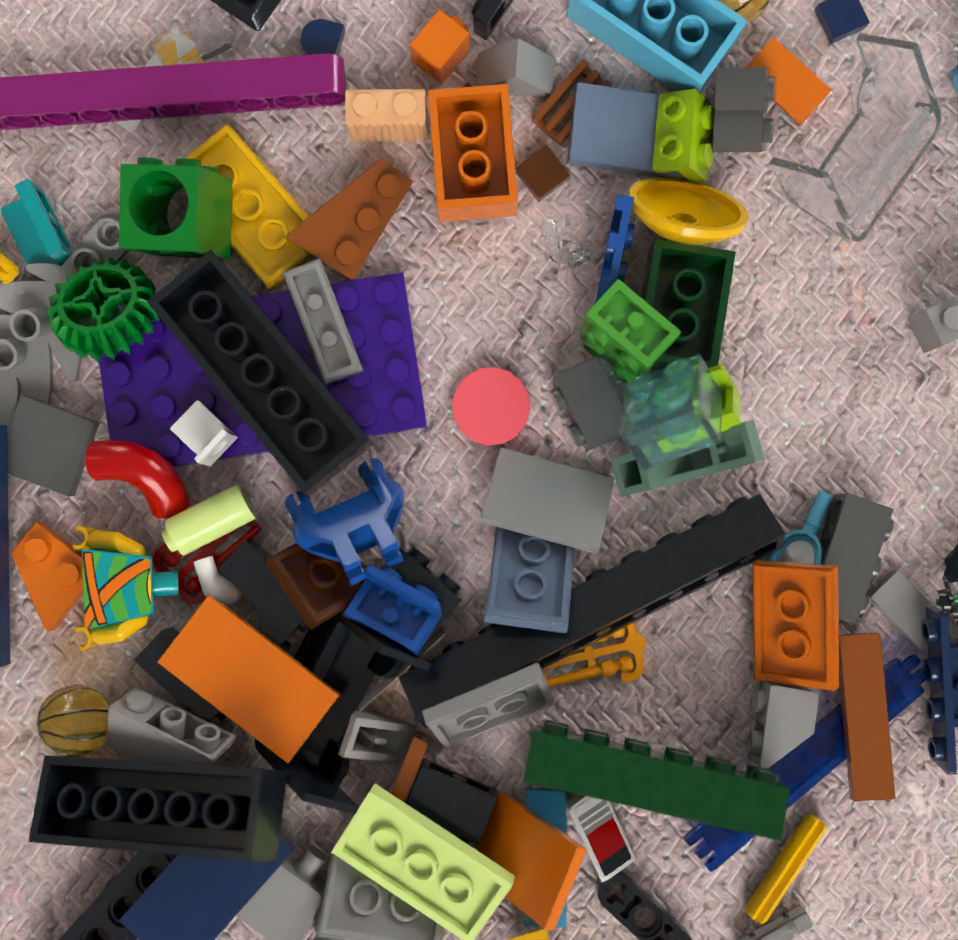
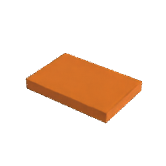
M756 560L752 563L754 680L836 691L839 687L838 566Z
M497 791V801L479 845L475 844L474 849L516 876L513 886L505 898L543 929L555 930L587 848L507 792Z

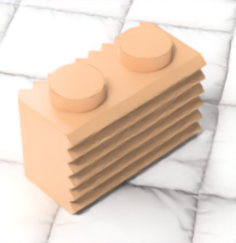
M426 89L346 90L345 123L351 141L355 144L358 141L363 144L366 140L370 144L374 140L377 143L381 140L387 143L390 140L393 144L397 140L400 143L404 140L408 143L412 140L415 143L419 140L425 143L428 140Z

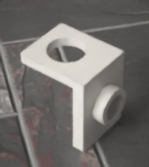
M198 400L170 428L174 434L197 454L194 460L199 464L211 466L238 438L236 434Z

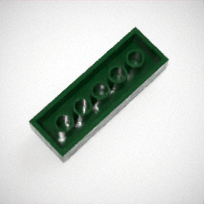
M547 719L543 726L536 725L533 730L523 782L782 841L790 788L780 782L779 775L772 773L770 769L747 764L746 771L737 770L736 765L731 764L730 760L706 755L705 762L693 760L694 756L689 751L665 746L664 753L651 750L652 746L646 741L625 737L624 744L609 741V733L585 728L584 735L568 732L569 724Z

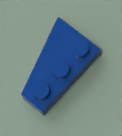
M617 195L596 302L617 279L624 283L628 262L621 261L623 248H631L635 224L629 223L634 197Z

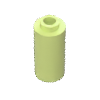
M237 483L166 519V529L161 533L166 545L172 552L178 550L185 556L257 519V515L245 490Z

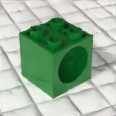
M138 157L137 164H121L119 248L153 256L201 258L212 249L220 259L230 260L233 180L218 174V168L201 166V161L195 159L177 158L175 165H163V160ZM184 187L188 197L187 213L181 225L172 232L167 218L168 206L173 195Z

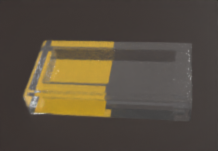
M219 5L150 40L162 65L203 63L239 44Z

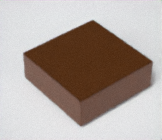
M547 145L515 168L518 177L538 202L570 178V174Z

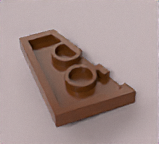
M380 159L283 238L315 259L320 258L324 265L345 279L354 280L413 181Z

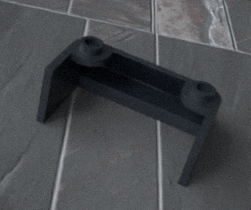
M344 611L312 630L309 628L294 659L339 692L340 696L289 763H286L257 739H255V747L274 770L288 772L286 783L302 801L355 814L359 806L339 787L346 777L350 766L349 758L339 755L341 748L339 742L348 727L353 712L360 704L375 674L383 678H390L402 668L404 662L429 671L432 664L419 654L416 657L348 619Z

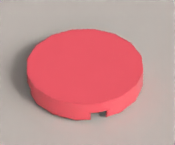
M497 367L480 368L467 375L457 386L452 401L453 417L461 433L473 442L485 446L503 445L516 438L526 426L531 410L529 394L522 381L510 371Z

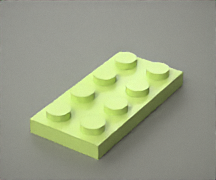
M376 783L331 851V853L462 940H474L513 886L516 877Z

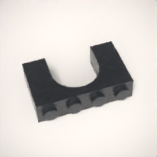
M254 539L244 540L220 566L218 571L252 602L259 617L260 633L287 653L293 646L288 640L298 629L304 634L309 627L265 565L271 555ZM174 627L161 630L134 661L189 713L210 723L215 719L222 723L227 718L225 714L158 663L159 659L180 633Z

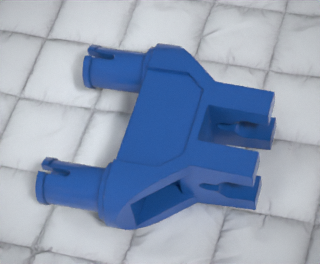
M377 458L369 459L374 468L373 472H371L366 461L358 468V474L368 488V491L319 513H316L310 496L302 491H296L301 502L300 505H297L292 493L285 500V507L295 524L292 535L296 543L312 554L340 562L351 585L367 578L357 554L372 547H378L388 568L404 561L394 536L403 509L404 491L398 482L389 479L383 464Z

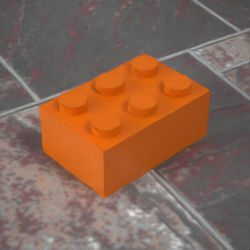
M508 84L428 90L439 222L517 216L518 196Z

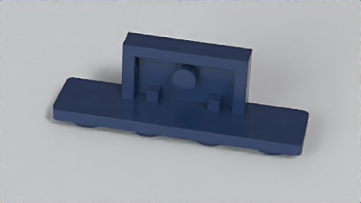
M935 606L926 607V619H922L921 622L922 637L928 645V658L924 659L923 670L926 681L930 683V698L926 699L925 707L927 717L932 723L933 737L928 739V751L931 760L947 775L957 774L955 727H958V643L950 644L948 614Z

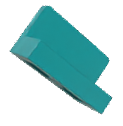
M30 179L14 185L20 199L2 207L0 211L26 265L34 263L63 265L74 250L44 190Z

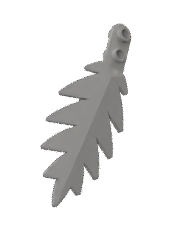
M110 213L101 216L63 265L34 263L25 266L26 271L45 281L29 280L13 281L10 284L0 283V309L12 313L0 314V425H7V434L20 398V383L28 396L50 403L53 380L52 351L68 381L73 383L78 380L82 357L74 351L71 352L69 349H66L52 332L51 322L46 312L51 308L48 297L57 294L54 284H64L66 282L65 273L74 275L79 271V264L86 268L89 267L88 258L90 256H93L102 264L109 257L119 262L127 252V250L119 248V239L115 241L111 237V229L114 226L119 229V214Z

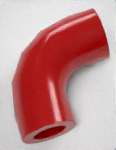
M121 440L92 441L86 450L85 463L88 474L95 481L119 480L135 486L146 498L150 510L156 518H170L189 507L191 501L182 479L173 465L158 452L136 442Z

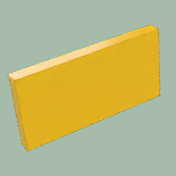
M228 123L186 157L187 159L201 161V166L218 168V174L233 180L231 246L270 291L274 290L285 280L283 272L303 265L312 257L283 238L309 216Z

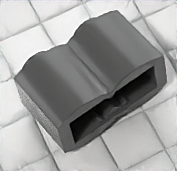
M770 67L717 69L713 152H763L765 150V143H772L774 118H767L768 101H775L777 79L776 76H770Z

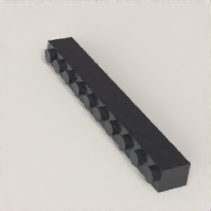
M760 493L749 499L747 496L740 497L727 506L726 511L714 517L711 514L705 515L697 519L690 529L680 534L673 532L663 536L656 542L655 547L643 553L641 550L631 552L622 558L621 564L609 570L602 568L589 574L585 578L586 582L571 589L567 633L492 623L482 628L478 632L479 636L467 642L457 641L445 647L442 655L429 661L432 664L429 671L411 665L407 672L398 676L417 721L425 728H428L422 711L533 664L539 663L542 670L782 548L786 533Z

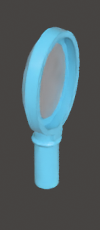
M821 491L817 493L806 521L803 522V529L794 530L786 534L783 547L772 552L769 561L822 565L824 551L817 535L822 530L821 526L833 500L832 495Z

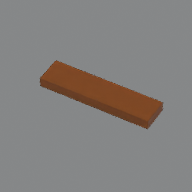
M877 632L840 634L839 684L850 799L854 802L896 799L881 635Z

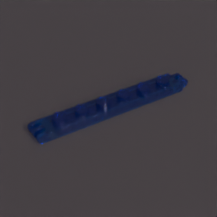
M915 654L908 656L902 662L898 658H894L883 666L888 722L893 720L924 693V689L921 686L926 681L923 667L917 669L913 674L910 673L921 662ZM841 703L815 724V731L812 736L771 767L767 768L772 770V773L778 774L779 781L790 788L787 809L846 759ZM699 822L685 834L683 840L688 846H692L703 837L704 840L695 847L694 853L699 859H702L714 851L704 862L706 868L712 872L756 835Z

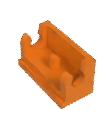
M774 37L745 67H770V76H776L777 79L774 102L794 119L793 121L799 127L832 91Z

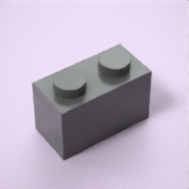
M599 357L589 360L554 378L552 383L555 388L550 390V394L559 412L566 410L572 422L567 428L577 447L583 445L585 451L588 452L634 429Z

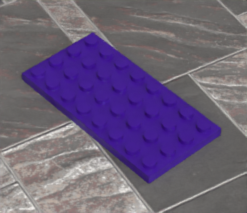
M404 273L330 283L364 371L332 384H325V386L367 437L428 428ZM285 290L253 295L252 297L324 383L290 291ZM161 319L152 323L154 333L142 335L144 345L134 343L130 346V354L121 350L117 352L115 360L106 354L99 360L110 440L139 443L158 452L173 467L199 464L194 460L197 454L170 430L174 423L198 400L238 436L216 461L270 453Z

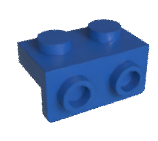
M368 564L364 570L367 578L344 612L346 617L417 657L442 616L441 606L437 601L438 596L422 585H416L415 588L402 582L403 578L391 568L381 566L378 569Z

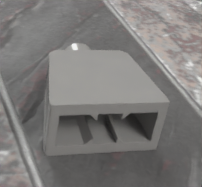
M312 845L307 846L298 860L289 855L236 916L268 940H302L323 898L326 881L317 874L328 860L326 855Z

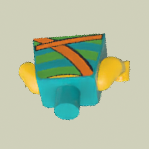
M85 526L75 527V530L82 531L85 535L84 542L81 545L72 544L73 549L82 550L84 626L76 628L75 633L80 631L86 633L88 642L78 646L79 650L84 651L98 645L124 641L147 624L149 615L155 612L154 597L179 595L178 571L153 572V556H147L142 544L120 532L97 530L96 528Z

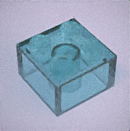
M700 354L688 359L676 360L664 369L649 375H639L625 384L620 436L643 470L721 443L722 390Z

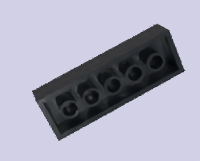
M212 249L147 301L304 494L313 495L373 445L372 441Z
M44 756L28 842L250 862H277L288 772L254 767Z

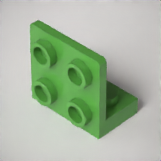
M617 279L585 314L580 338L583 340V347L589 354L595 358L599 357V359L603 357L613 366L612 371L617 378L628 385L632 382L639 388L644 383L651 367L680 336L681 331L620 279Z

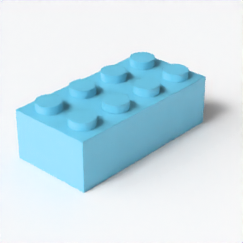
M570 0L567 18L672 90L681 91L696 88L700 93H702L717 69H719L736 45L748 20L718 0Z

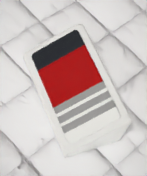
M577 795L566 801L569 812L601 882L610 879L636 860L609 801L583 795Z

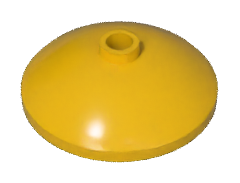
M649 178L632 185L629 196L634 197L632 211L635 216L652 231L669 241L690 245H703L728 240L745 229L749 218L748 211L744 205L731 195L714 187L689 180Z

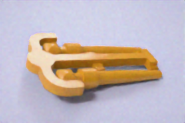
M632 623L626 626L628 635L623 642L594 649L591 644L584 648L585 651L573 653L542 669L548 687L602 675L603 677L616 675V671H621L620 678L622 683L638 679L644 670L642 651L646 645L644 637L636 632L635 624ZM622 628L595 642V644L607 641L608 637L620 638L624 636L625 629ZM627 650L633 654L635 668L633 669V661L628 656H622L615 662L612 659L602 661L600 665H596L595 657ZM583 660L588 662V668L549 679L546 677V669Z

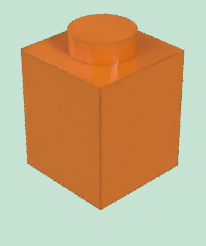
M439 9L409 44L412 62L442 85L470 52V33L468 27L457 16L452 15L449 17Z

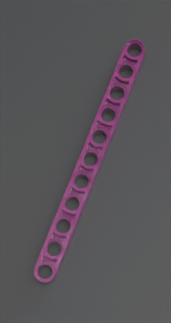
M312 54L1 77L0 130L334 106L345 102L344 59L339 55Z

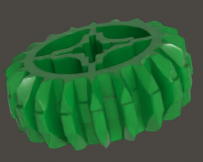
M109 257L102 264L94 258L92 266L87 268L79 264V271L74 275L65 273L66 282L64 284H54L57 294L48 297L51 308L46 312L51 322L52 332L66 349H69L71 352L74 351L83 359L90 355L91 358L99 361L106 354L115 360L117 352L121 350L130 354V346L134 343L144 345L142 335L154 333L152 323L160 320L156 312L147 303L156 294V288L152 280L148 279L143 270L138 266L133 267L126 259L118 263L112 257Z

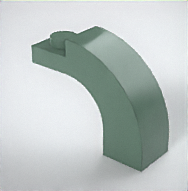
M754 420L740 423L724 432H716L696 439L688 445L677 446L666 451L659 445L610 458L620 497L765 460Z

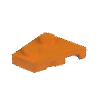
M36 522L11 554L44 628L48 631L56 630L84 595L82 553L73 549L72 545L46 524Z

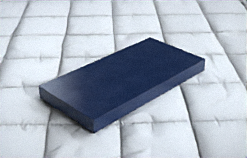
M280 833L277 862H250L177 855L122 916L119 922L139 940H215L288 858L296 846Z

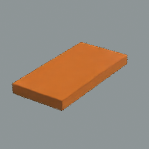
M212 595L207 596L158 661L161 666L286 763L293 759L340 696L339 692Z

